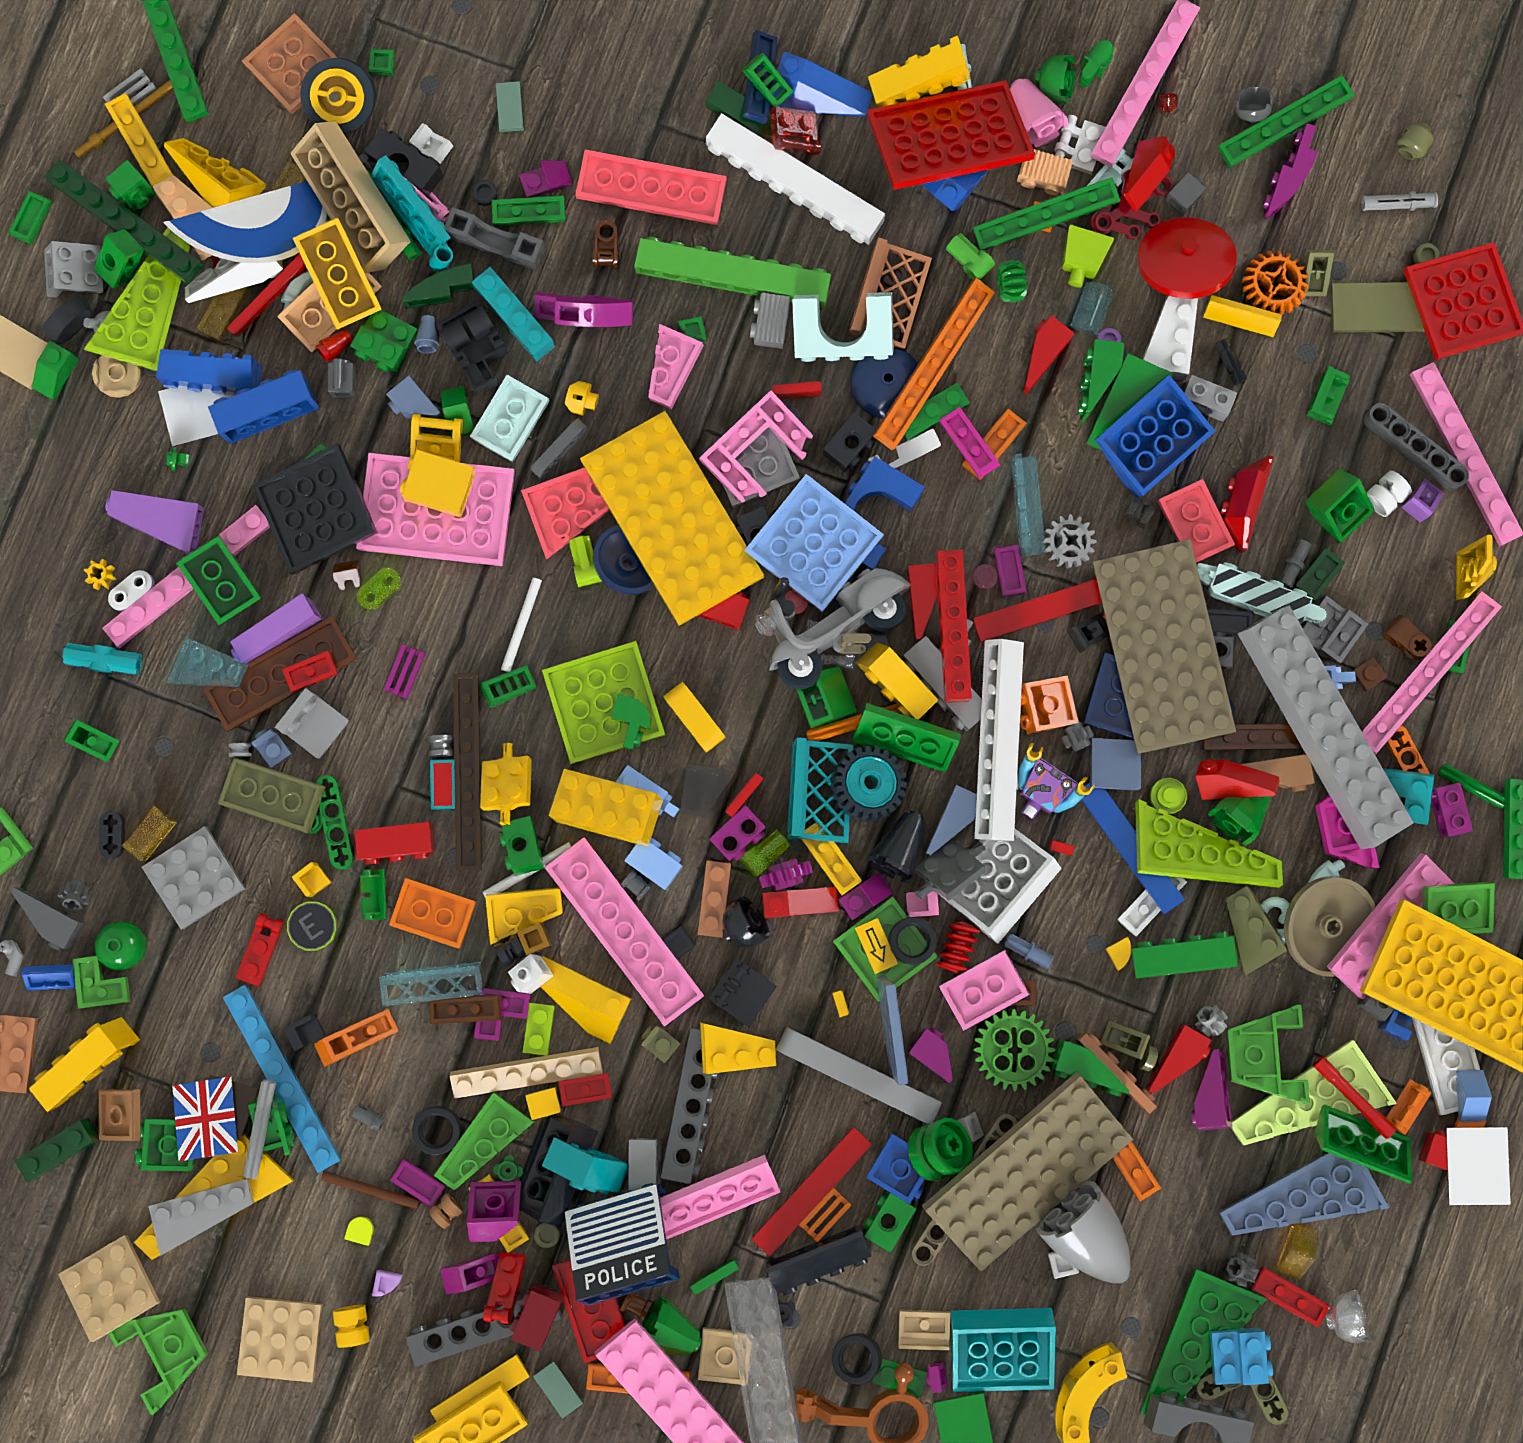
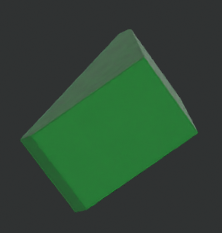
M464 385L440 391L445 419L453 421L454 418L462 419L461 436L472 434L475 428Z

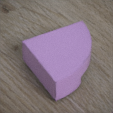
M377 1270L372 1296H383L393 1291L400 1283L403 1274Z

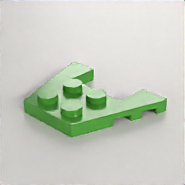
M1295 1005L1289 1009L1226 1031L1231 1082L1302 1104L1310 1103L1308 1080H1281L1277 1029L1303 1028L1301 1005Z
M185 1308L132 1319L108 1333L115 1347L139 1334L163 1382L141 1394L150 1415L156 1413L208 1355V1351Z

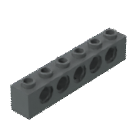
M693 1027L690 1029L661 1174L662 1179L691 1184L692 1178L697 1179L700 1164L695 1163L697 1153L702 1154L705 1140L700 1138L702 1128L707 1129L710 1115L705 1113L707 1103L712 1104L715 1090L710 1088L712 1078L717 1079L718 1073H703V1063L699 1062L696 1058L697 1051L702 1049L701 1029ZM702 1074L706 1080L705 1085L700 1088L693 1086L691 1082L693 1075ZM697 1099L701 1105L700 1110L690 1112L686 1107L687 1101ZM692 1124L696 1130L695 1135L685 1137L681 1131L682 1126ZM687 1149L691 1155L690 1160L687 1162L679 1161L676 1156L677 1151Z
M522 1292L518 1293L514 1316H517L518 1312H523L524 1308L520 1306L524 1297ZM498 1305L497 1310H502L504 1305ZM561 1307L559 1308L554 1321L560 1320L562 1318L563 1314ZM471 1308L460 1312V1317L452 1320L450 1316H446L436 1320V1325L427 1327L426 1324L416 1326L411 1329L412 1333L406 1337L414 1366L417 1367L511 1336L514 1333L510 1331L513 1321L510 1324H502L500 1320H494L490 1322V1329L483 1330L478 1326V1319L483 1318L484 1309L475 1312V1309ZM454 1327H464L466 1336L463 1338L457 1337L454 1334ZM438 1334L442 1339V1344L439 1346L433 1345L430 1342V1335Z

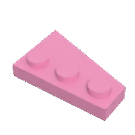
M659 324L655 365L652 370L648 397L651 401L672 410L704 345L696 339Z

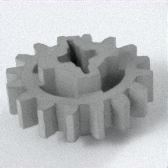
M1069 514L1066 520L1063 516L1057 518V523L1055 521L1049 523L1051 529H1046L1043 532L1048 536V538L1042 540V543L1048 545L1043 551L1044 553H1051L1049 561L1057 559L1058 567L1065 563L1066 569L1071 568L1073 563L1076 567H1079L1081 560L1084 562L1089 560L1087 554L1095 552L1090 547L1097 543V540L1090 537L1095 531H1088L1087 528L1090 523L1082 524V517L1080 516L1073 520L1072 514ZM1063 526H1072L1076 529L1068 530L1066 527ZM1082 536L1084 538V546L1082 545ZM1054 537L1057 539V547L1054 544ZM1070 537L1072 541L1071 545L1068 546L1066 542L1068 540L1067 538ZM1070 553L1072 556L1075 557H1066L1063 556V554Z

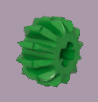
M1014 260L1000 263L996 275L1000 298L1004 302L1010 303L1023 300L1027 294V278L1024 265L1020 261Z

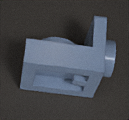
M273 729L260 731L255 735L256 740L251 743L258 749L272 769L293 755L278 732Z

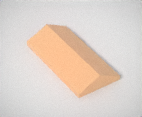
M369 272L365 273L373 292L376 293L382 286ZM314 282L277 316L310 352L316 349L315 346L319 344V340L329 337L336 330Z

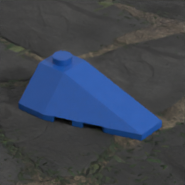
M787 52L783 53L777 71L794 92L774 109L788 114L812 113V115H820V113L836 114L837 116L866 115L873 92L804 58ZM781 86L772 94L774 97L783 90Z
M988 170L928 182L922 185L951 211L959 210Z

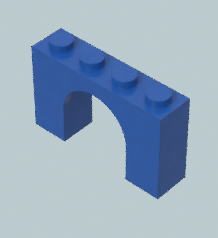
M874 457L871 462L868 460L865 462L860 471L863 476L859 482L854 481L847 491L850 496L844 504L854 511L862 500L871 496H882L911 512L925 487L877 457ZM877 544L860 566L864 569L869 568L871 571L875 569L886 548Z

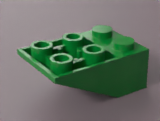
M1095 339L1092 346H1088L1087 352L1084 353L1082 367L1086 368L1080 383V391H1084L1082 399L1079 400L1077 415H1081L1080 423H1084L1120 371L1123 361L1124 342Z
M1058 1039L1052 1057L1054 1062L1050 1064V1068L1055 1069V1075L1069 1079L1077 1072L1089 1087L1096 1089L1097 1084L1103 1086L1102 1091L1119 1097L1122 1092L1129 1094L1130 1090L1090 1049Z

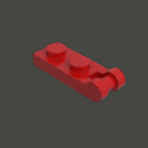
M264 913L258 915L255 928L235 977L236 979L261 987L284 927L283 920L270 919ZM265 927L271 929L270 936L262 934Z
M500 1252L488 1304L483 1313L484 1321L493 1322L494 1320H500L502 1324L511 1323L527 1259L524 1254ZM498 1305H504L502 1310H497Z

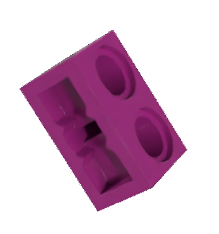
M1461 783L1433 789L1431 805L1440 838L1473 831Z
M745 805L709 840L729 862L733 858L737 862L747 853L745 849L747 845L751 842L755 845L765 836L763 831L766 827ZM746 820H751L756 825L755 831L751 834H746L741 830V825ZM728 837H733L737 840V847L733 851H728L723 847V842Z

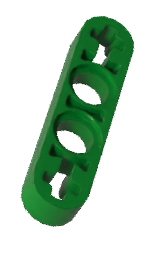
M323 775L317 779L316 784L325 785V780L333 783V787L329 790L332 797L336 795L337 797L336 800L329 799L323 802V798H328L327 791L324 790L319 804L330 861L335 868L347 870L353 865L355 859L340 786L334 777ZM329 804H336L338 806L339 813L336 817L330 818L327 816L326 808ZM335 828H341L344 832V837L339 842H335L331 838V832ZM346 843L347 848H342V852L344 855H348L349 859L342 866V863L336 861V858L340 857L339 849L334 850L333 846H341Z

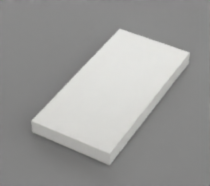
M1412 1018L1438 1115L1442 1116L1458 1112L1456 1070H1480L1475 1049Z

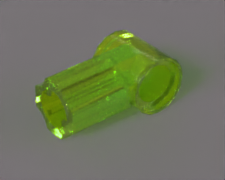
M776 829L758 846L752 847L739 860L757 878L772 864L771 862L788 849L790 843Z

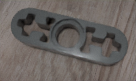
M580 419L573 421L533 464L531 471L540 479L543 478L585 434L588 427Z

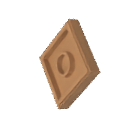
M140 1089L99 1090V1140H141Z

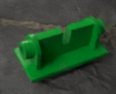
M362 870V875H359L361 893H368V897L361 898V915H364V920L386 919L385 870Z

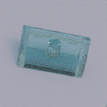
M1086 282L1070 326L1098 336L1113 297L1112 289L1108 285Z

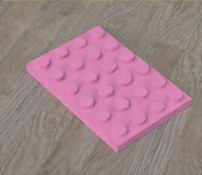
M369 453L363 499L378 533L357 543V550L503 566L515 476L514 469L466 464L473 466L476 474L462 517L460 518L407 502L403 499L400 487L403 479L408 478L410 472L408 470V462L410 457Z

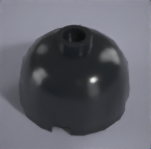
M741 896L733 901L725 910L722 920L724 929L722 931L729 942L733 941L741 947H754L767 940L769 936L766 935L770 932L761 911L757 909L754 912L750 906L753 902L745 896Z

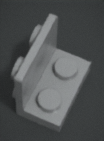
M51 241L44 249L47 297H58L62 291L101 293L103 291V279L94 270L101 247L91 244Z
M305 688L275 728L289 736L317 759H320L349 723V720L312 691Z

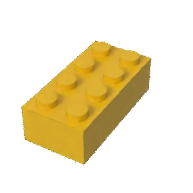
M338 217L293 237L337 330L382 310Z
M564 769L549 816L561 824L648 847L663 799L654 792Z

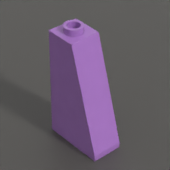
M111 490V495L107 498L105 505L109 516L185 553H190L197 548L204 508L201 505Z
M302 593L230 641L233 646L231 653L238 663L247 664L324 620L313 601Z

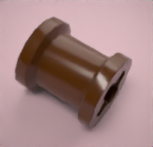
M627 1294L620 1311L624 1312L626 1310L638 1316L640 1321H643L652 1304V1300L646 1301L637 1295Z

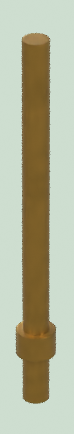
M167 81L134 106L139 115L174 90L171 81ZM115 121L96 134L94 132L88 137L89 140L74 150L79 159L94 148L99 149L104 145L103 142L119 131Z

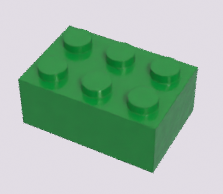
M220 534L176 562L218 625L261 599L260 593Z

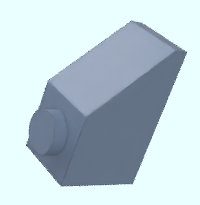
M407 376L386 394L391 400L387 404L396 415L401 412L405 418L411 419L413 414H421V417L443 418L438 409L410 376Z

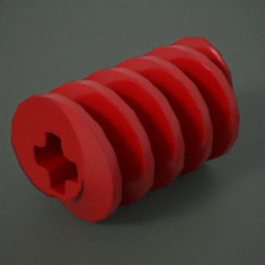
M954 919L958 923L949 925V928L954 933H947L945 936L951 943H943L942 946L947 952L939 953L944 962H936L935 965L959 974V971H967V967L962 964V961L971 960L965 953L974 952L969 943L977 942V939L972 933H980L981 930L973 925Z

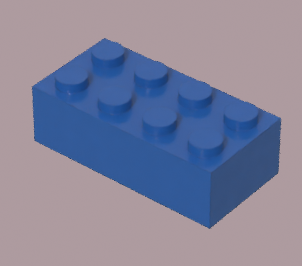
M290 370L285 372L279 379L262 381L258 387L242 389L236 393V396L231 398H219L213 402V405L208 406L218 434L226 442L232 444L318 410L320 407L311 384L300 370Z

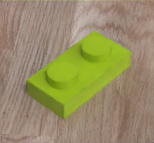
M529 1003L523 1053L544 1056L549 1054L555 1006Z

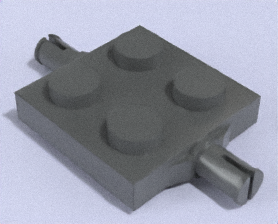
M951 839L916 866V874L926 883L915 891L917 897L922 900L933 891L941 894L948 901L986 872L985 865L975 858L986 850L985 846L978 842L968 850Z

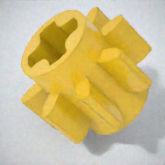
M101 559L100 564L91 560V566L88 569H84L88 575L85 582L88 584L94 582L93 588L99 590L101 585L109 589V583L117 579L112 574L115 567L112 565L107 566V561ZM101 570V571H103V572L101 573L102 578H101V579H98L97 577L100 576V575H99V571Z

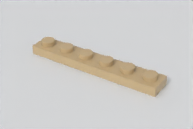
M599 1047L451 1071L450 1081L454 1098L603 1074Z

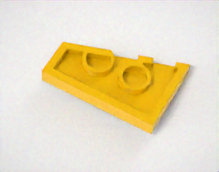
M560 887L486 894L485 896L490 945L505 937L512 936L522 929L563 913Z
M700 1022L703 1073L712 1074L776 1066L774 1040Z

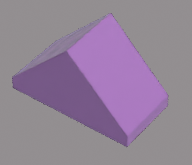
M1425 478L1401 508L1416 520L1422 522L1434 512L1444 492Z

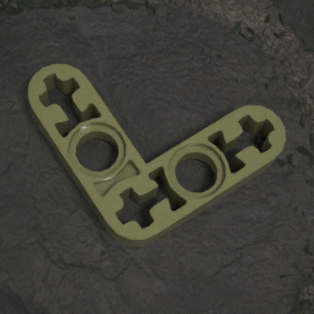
M1211 1370L1200 1377V1381L1195 1385V1390L1204 1400H1212L1243 1384H1222V1388L1219 1385H1213L1210 1387L1211 1392L1207 1394L1205 1391H1201V1389L1204 1388L1203 1383L1205 1381L1213 1384V1371ZM1268 1377L1271 1388L1267 1395H1260L1258 1393L1257 1386L1259 1384L1249 1385L1264 1417L1275 1425L1285 1422L1288 1417V1410L1272 1377ZM1272 1400L1278 1409L1281 1408L1278 1412L1279 1417L1275 1418L1273 1415H1269L1272 1413V1408L1268 1402L1265 1404L1263 1402Z

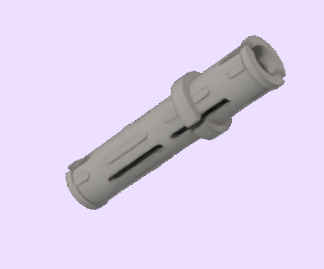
M1410 191L1408 194L1363 195L1362 211L1390 209L1415 211L1416 208H1436L1438 205L1437 192L1416 194L1415 191Z

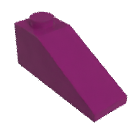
M1213 1050L1194 1102L1195 1110H1192L1193 1124L1202 1131L1233 1128L1225 1054L1220 1050Z

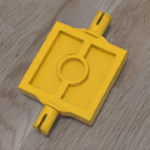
M512 743L503 744L502 758L482 761L480 808L484 811L499 810L501 825L510 824L511 810L530 805L532 759L529 756L512 757Z

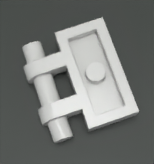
M1068 115L1067 126L1065 129L1062 126L1060 142L1056 143L1054 149L1055 155L1071 158L1073 160L1072 169L1091 175L1096 160L1090 156L1106 127L1085 120L1081 129L1075 126L1078 118L1074 115ZM1071 136L1078 138L1075 148L1069 146Z

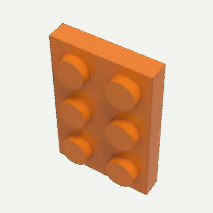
M405 878L389 926L461 949L477 902Z

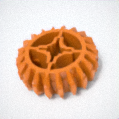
M1281 250L1277 251L1275 256L1272 251H1268L1266 257L1263 254H1259L1257 260H1252L1249 263L1250 267H1247L1244 271L1247 276L1242 278V283L1246 284L1242 288V292L1249 293L1245 298L1246 301L1253 300V307L1258 305L1261 307L1260 309H1267L1274 313L1276 311L1281 315L1285 311L1291 313L1293 306L1298 307L1301 304L1300 300L1306 297L1304 291L1309 287V284L1303 282L1307 279L1308 275L1301 274L1305 266L1297 267L1299 258L1291 261V254L1287 253L1285 257H1282ZM1267 267L1278 268L1276 272L1260 271ZM1285 273L1290 276L1292 282L1287 280ZM1279 276L1277 279V287H1275V289L1272 291V288L1274 286L1272 285V283L1274 282L1273 280H1275L1276 277ZM1258 284L1265 289V295L1260 291ZM1276 294L1290 296L1283 300L1272 299Z

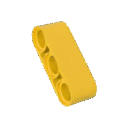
M683 682L663 696L705 752H708L726 738Z

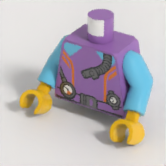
M1034 743L1029 744L1027 755L1018 769L1020 795L1028 800L1021 810L1022 814L1033 820L1040 809L1048 814L1052 811L1060 813L1074 807L1085 795L1092 792L1095 784L1091 788H1086L1083 785L1087 777H1084L1078 784L1040 758L1043 747H1041L1039 752L1035 753L1031 750Z

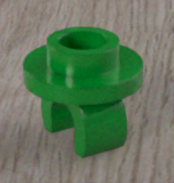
M172 447L171 452L167 451L166 466H170L171 471L175 472V465L188 467L190 454H176V447Z

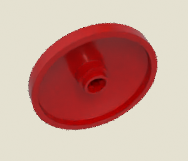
M1180 217L1163 221L1155 225L1144 235L1139 245L1137 262L1142 277L1155 290L1175 298L1193 299L1213 294L1229 282L1235 270L1237 252L1230 236L1219 226L1199 218Z

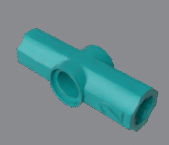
M67 643L63 650V663L77 667H87L90 670L104 673H112L113 671L139 675L142 668V655L135 652L118 651L115 648L101 645H93L92 647Z

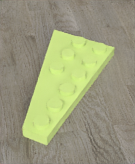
M1354 1040L1348 1041L1325 1057L1375 1109L1397 1104ZM1312 1066L1292 1079L1308 1080L1310 1103L1302 1104L1270 1094L1233 1119V1128L1231 1129L1241 1144L1247 1145L1273 1138L1277 1135L1316 1126L1321 1107L1324 1104L1350 1115L1361 1112Z

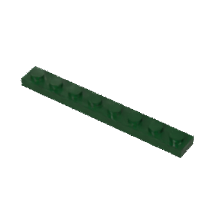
M59 160L45 174L44 178L48 183L115 232L125 229L144 248L143 252L186 284L203 267L199 260L62 160Z

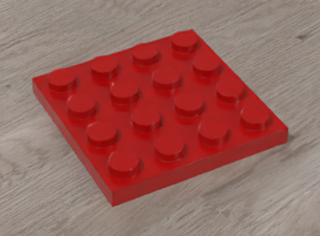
M1495 242L1411 265L1403 270L1435 360L1523 335V320Z

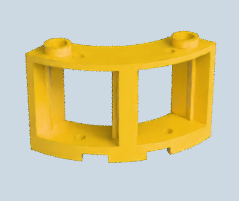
M1112 1342L1102 1344L1087 1352L1066 1374L1060 1386L1061 1389L1055 1404V1427L1061 1443H1089V1418L1095 1402L1109 1386L1127 1378L1121 1352ZM1094 1361L1093 1365H1089V1362Z

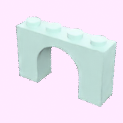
M892 292L867 293V327L858 339L851 342L835 341L823 331L820 323L819 295H795L793 297L795 358H801V361L809 362L815 361L816 357H825L826 361L840 360V357L849 356L850 360H862L864 356H874V359H888V355H893Z

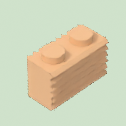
M1034 149V160L1022 162L1017 182H1021V185L1028 189H1034L1035 187L1043 188L1050 195L1063 194L1073 160Z

